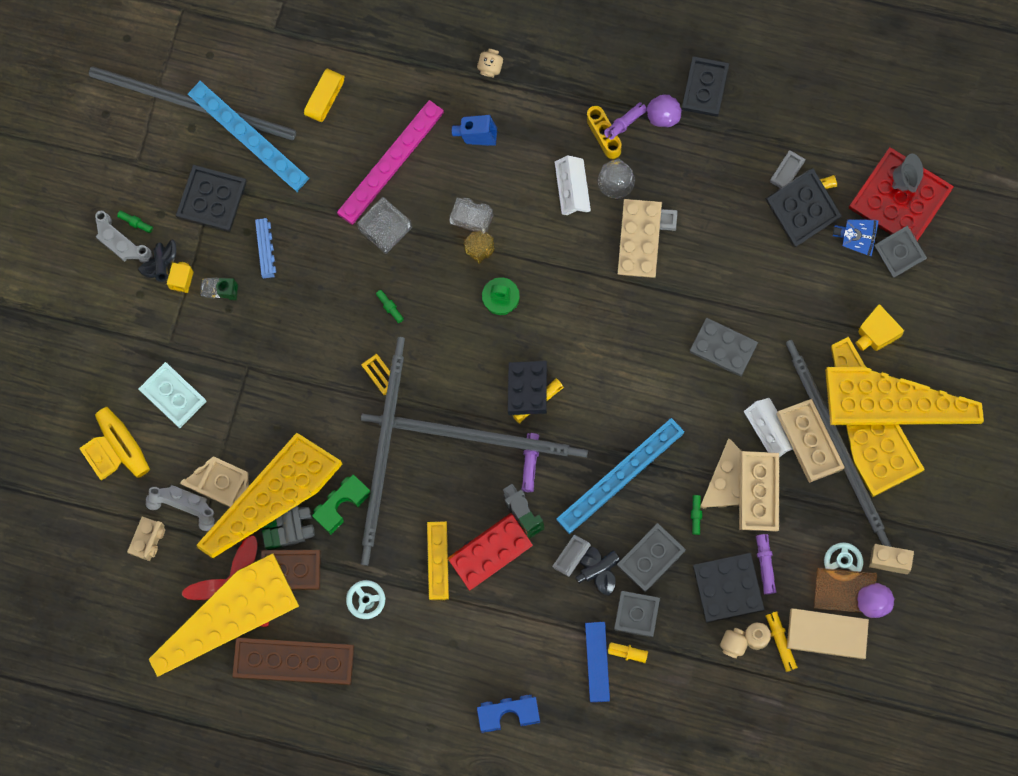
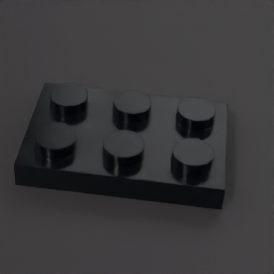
M693 57L682 110L718 117L729 63Z
M547 361L509 362L508 415L547 414Z

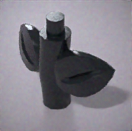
M173 239L168 242L166 247H163L162 243L156 244V247L153 249L154 258L143 263L138 268V271L147 278L155 277L159 282H164L168 279L169 264L176 257V243Z
M590 546L580 560V563L585 568L580 570L581 574L576 576L575 579L579 584L583 581L589 582L594 579L596 588L609 596L616 582L615 575L610 569L618 564L620 559L614 550L602 558L599 550Z

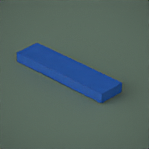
M605 622L585 623L590 703L610 702Z

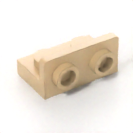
M142 516L127 553L150 561L157 553L159 539H162L165 534V525L160 521L156 522Z

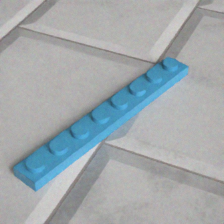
M201 81L188 93L193 100L296 192L307 182L308 176Z
M672 418L669 419L563 512L556 521L568 534H571L684 434L682 428Z

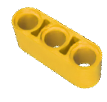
M327 68L305 107L304 115L323 122L343 85L345 76Z
M590 107L587 111V123L605 155L610 159L618 158L621 154V141L619 137L616 136L614 139L609 140V137L606 138L605 135L600 134V131L609 128L611 123L601 107ZM592 115H599L600 118H599V119H592L591 116H592ZM614 145L617 149L610 150L608 147Z

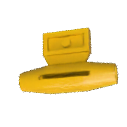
M108 407L98 411L95 417L104 436L93 438L79 449L99 479L103 480L118 470L121 462L137 478L148 473L150 468L141 448L124 423Z

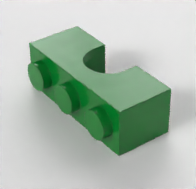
M354 475L346 477L341 482V487L337 491H332L327 497L328 500L323 505H318L313 511L312 517L330 535L344 522L343 518L337 513L338 506L342 502H352L358 508L370 496V490Z

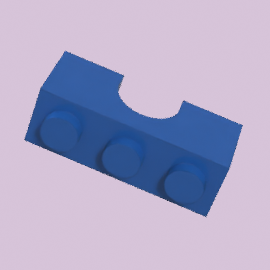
M532 695L521 696L520 700L512 701V698L502 699L499 704L484 702L481 703V707H477L481 733L501 730L500 719L508 712L515 713L519 717L521 726L540 723L536 697L532 698Z

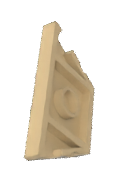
M730 439L727 440L700 508L739 506L740 452L742 451Z
M213 456L204 466L196 469L191 476L183 479L180 484L231 507L249 487V473Z

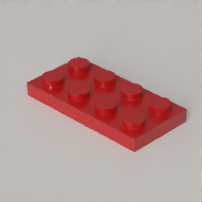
M510 513L447 559L470 591L528 550L533 544L513 514Z

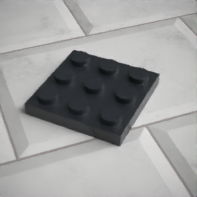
M193 165L176 217L230 232L247 180Z
M813 168L765 198L793 247L798 246L842 217Z
M751 553L693 565L706 623L764 611Z

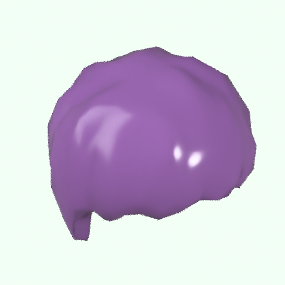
M665 94L652 99L646 110L652 125L672 127L679 122L682 109L676 98Z
M875 583L863 587L858 592L857 606L866 617L880 618L892 611L895 598L888 587Z

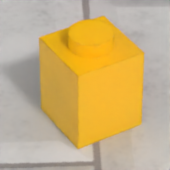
M172 262L167 280L169 289L188 293L194 273L189 264L185 262H178V264Z

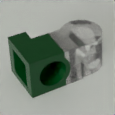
M233 278L202 279L201 296L237 300L238 283Z

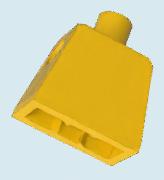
M879 304L859 328L858 332L862 337L856 341V345L862 351L868 346L878 351L899 339L903 335L904 330Z

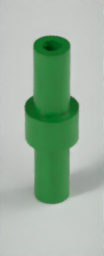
M121 210L117 214L118 218L128 222L130 226L136 229L140 228L149 234L153 230L152 226L142 222L141 218L135 215L131 216Z
M379 290L376 296L383 303V308L394 317L397 323H401L404 318L396 309L397 306L392 300L388 299L382 290Z
M693 495V510H691L693 535H700V520L702 519L700 495Z

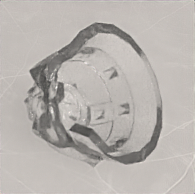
M620 159L610 160L609 163L603 165L597 182L603 194L617 199L630 194L634 188L635 177L633 170Z

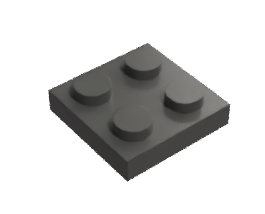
M908 225L874 245L893 277L900 275L927 259Z
M621 591L614 630L653 637L660 598Z

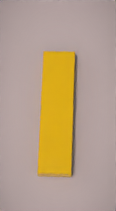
M447 521L427 522L429 600H449Z

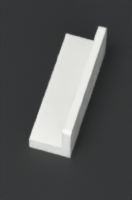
M567 155L555 161L562 214L569 215L576 211H591L584 160Z
M770 398L756 401L744 410V413L767 452L779 453V457H781L787 451L793 450L776 415L778 411Z

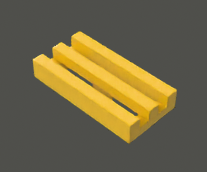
M375 354L361 365L384 396L387 394L388 381L373 361L376 360L388 377L390 371L380 357ZM367 365H371L386 385V388L382 387Z

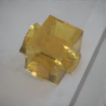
M475 231L464 242L465 252L480 264L485 257L489 258L494 252V239L487 232Z

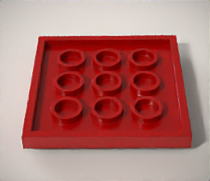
M889 147L850 204L849 209L866 220H879L878 227L890 235L908 225L918 241L954 186L923 168V177L916 192L893 189V171L903 163L906 157Z

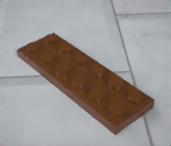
M236 638L232 677L351 685L354 645Z

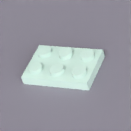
M166 362L139 388V391L178 428H181L207 402Z

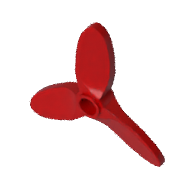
M255 536L247 537L240 545L232 562L230 576L227 579H212L192 584L183 590L182 596L189 600H209L238 570L253 564L258 549ZM267 622V623H265V624H263V625H261V626H262V627H267V626H269V622Z

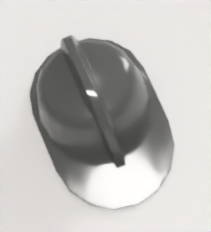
M913 153L908 154L903 163L894 169L893 189L916 192L923 177L922 162L917 155Z

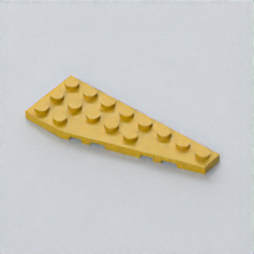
M849 337L831 346L835 367H866ZM899 424L846 425L853 463L872 497L925 470Z
M827 367L825 370L830 425L982 424L984 422L982 403L961 396H952L947 394V392L936 391L919 383L902 378L897 379L883 372L871 371L872 369L867 367Z
M296 433L197 544L198 549L212 558L221 554L318 493L341 467V460Z
M274 553L238 570L149 658L157 677L299 607Z

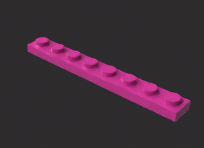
M429 100L342 205L337 214L353 225L441 118L444 110Z

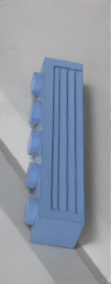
M267 218L257 219L255 223L261 275L263 279L275 277L276 267L273 266L275 257L272 255L274 248L270 241L272 240V233L269 232L271 223L268 222Z

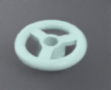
M837 543L827 550L824 557V566L828 574L834 579L849 581L860 574L863 568V557L854 545ZM838 549H841V553L838 555L837 561L830 564V558L833 552ZM848 549L856 555L857 567L852 564L853 557L848 553ZM845 558L847 560V564H843L841 562V559ZM838 567L848 568L852 573L849 575H839L833 570Z
M369 580L359 581L349 589L346 604L354 616L360 619H370L382 611L385 605V594L377 583ZM360 587H372L379 595L364 593ZM355 591L359 595L360 606L358 611L352 603V596ZM365 597L370 599L368 603H363ZM376 601H379V604L374 611L370 613H364L365 609H371L374 606V603Z

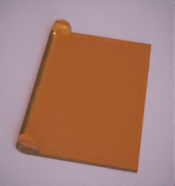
M817 568L814 608L861 612L857 606L858 592L863 587L875 584L877 573Z

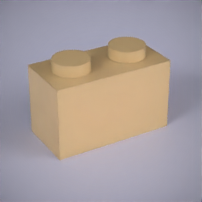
M874 544L869 567L909 574L912 568L914 551Z

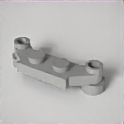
M104 211L96 213L95 218L98 229L96 238L124 262L127 259H139L140 262L145 263L153 258V254L145 245L135 246L111 225L112 219Z
M173 485L169 488L159 489L152 487L149 489V494L146 497V507L148 509L157 510L161 507V503H165L198 516V526L201 530L209 531L214 526V511L207 505L206 498Z

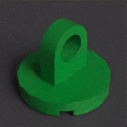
M504 277L490 280L482 291L484 306L489 312L496 315L510 313L518 306L520 300L516 284Z

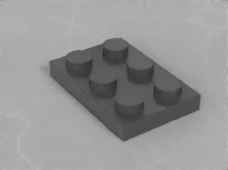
M706 318L689 353L742 377L758 342Z
M657 523L617 566L646 592L679 559L686 549Z

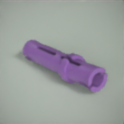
M639 102L621 118L614 120V123L604 131L606 138L609 137V140H612L619 133L625 132L630 124L646 113V106Z
M528 433L527 438L539 440V435ZM524 450L525 463L521 489L523 492H534L536 460L539 452Z
M768 534L757 535V558H759L764 594L776 593L771 559L773 554L770 551Z

